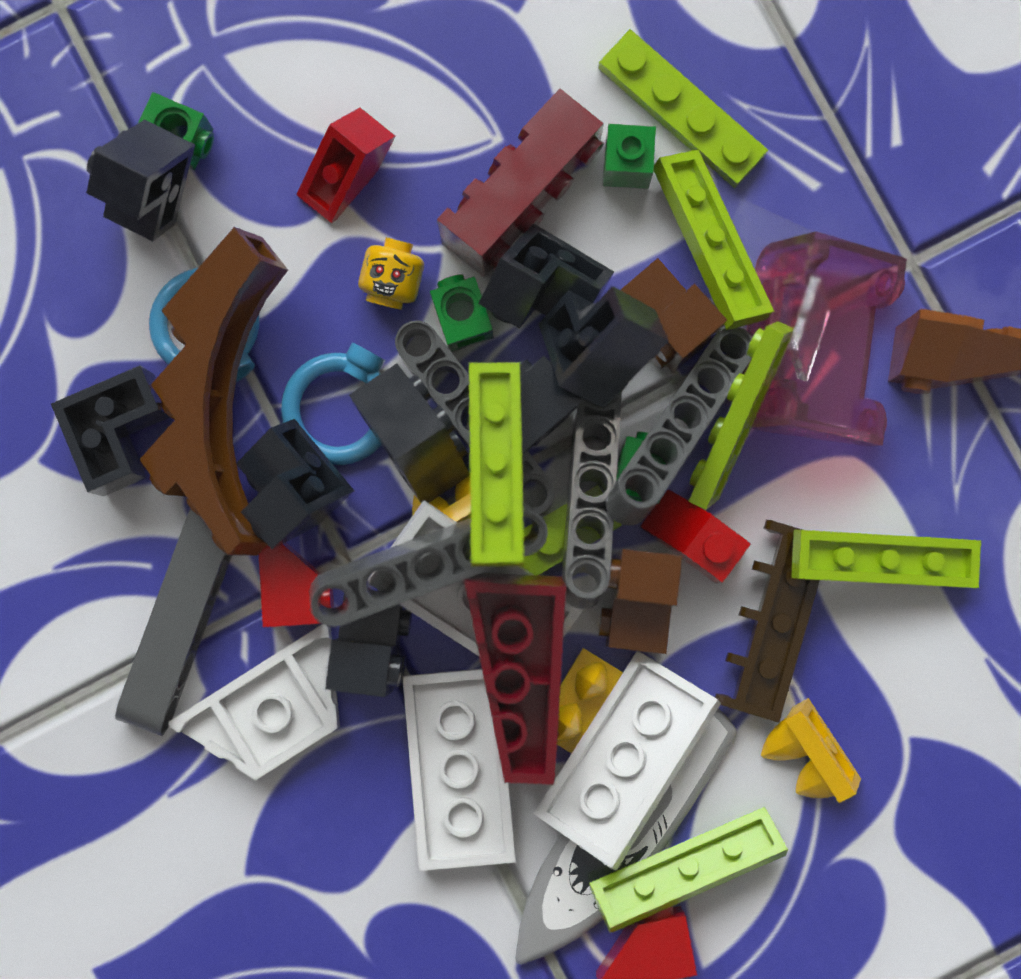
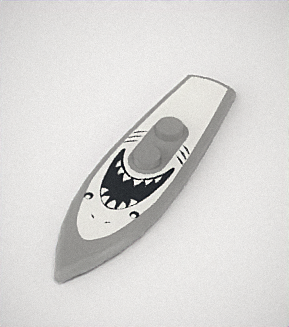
M719 708L617 870L610 868L561 833L540 867L526 901L519 927L515 956L518 964H525L557 951L577 940L603 920L590 891V882L663 851L736 736L737 730Z

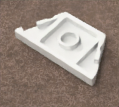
M320 625L168 722L169 726L176 732H182L205 746V750L218 758H225L233 763L236 769L252 779H259L340 727L337 691L325 690L332 640L330 626Z

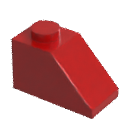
M361 107L329 124L296 195L326 220L333 223L377 173L396 136Z
M669 489L660 499V503L653 508L640 526L641 529L676 555L682 556L684 561L714 583L724 582L751 545L749 541L714 515Z
M284 543L272 550L267 545L258 554L263 628L321 624L312 614L309 590L314 579L322 573L289 544ZM333 589L324 591L319 597L320 604L326 608H334Z
M671 906L626 926L596 970L597 979H681L697 976L687 919L681 906Z

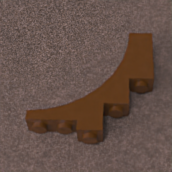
M236 227L232 228L161 310L173 326L171 329L172 334L185 346L151 384V387L162 400L160 405L163 411L174 419V422L140 458V461L149 472L150 481L158 491L168 496L187 497L186 502L188 506L204 520L213 533L212 539L219 549L228 555L257 556L267 544L256 536L251 524L241 513L248 505V501L239 479L233 446L232 405L238 367L249 333L265 301L287 273L288 269L263 237Z

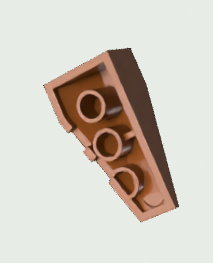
M920 309L895 328L888 382L902 384L901 390L905 392L929 394L931 388L936 389L1021 375V329L1007 326L1003 327V329L983 330V319Z

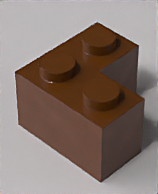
M659 258L620 289L656 310L669 341L651 361L659 369L666 366L672 374L707 345L727 321L695 283L686 290Z
M621 549L616 552V559L611 558L610 580L607 589H612L610 608H601L598 636L607 637V647L667 654L672 606H677L682 556Z

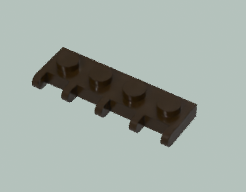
M766 519L763 529L770 533L780 534L771 565L756 560L753 562L751 570L766 574L768 578L758 611L743 606L740 607L739 616L755 620L745 657L727 652L726 662L742 666L734 696L732 698L726 694L716 693L714 698L718 699L722 706L779 723L820 580L791 578L794 530L803 529Z

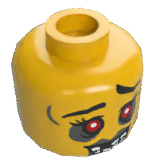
M386 237L384 246L372 245L367 248L358 280L359 288L367 293L366 301L402 310L403 303L408 304L416 300L424 271V261L419 256L411 254L413 244Z

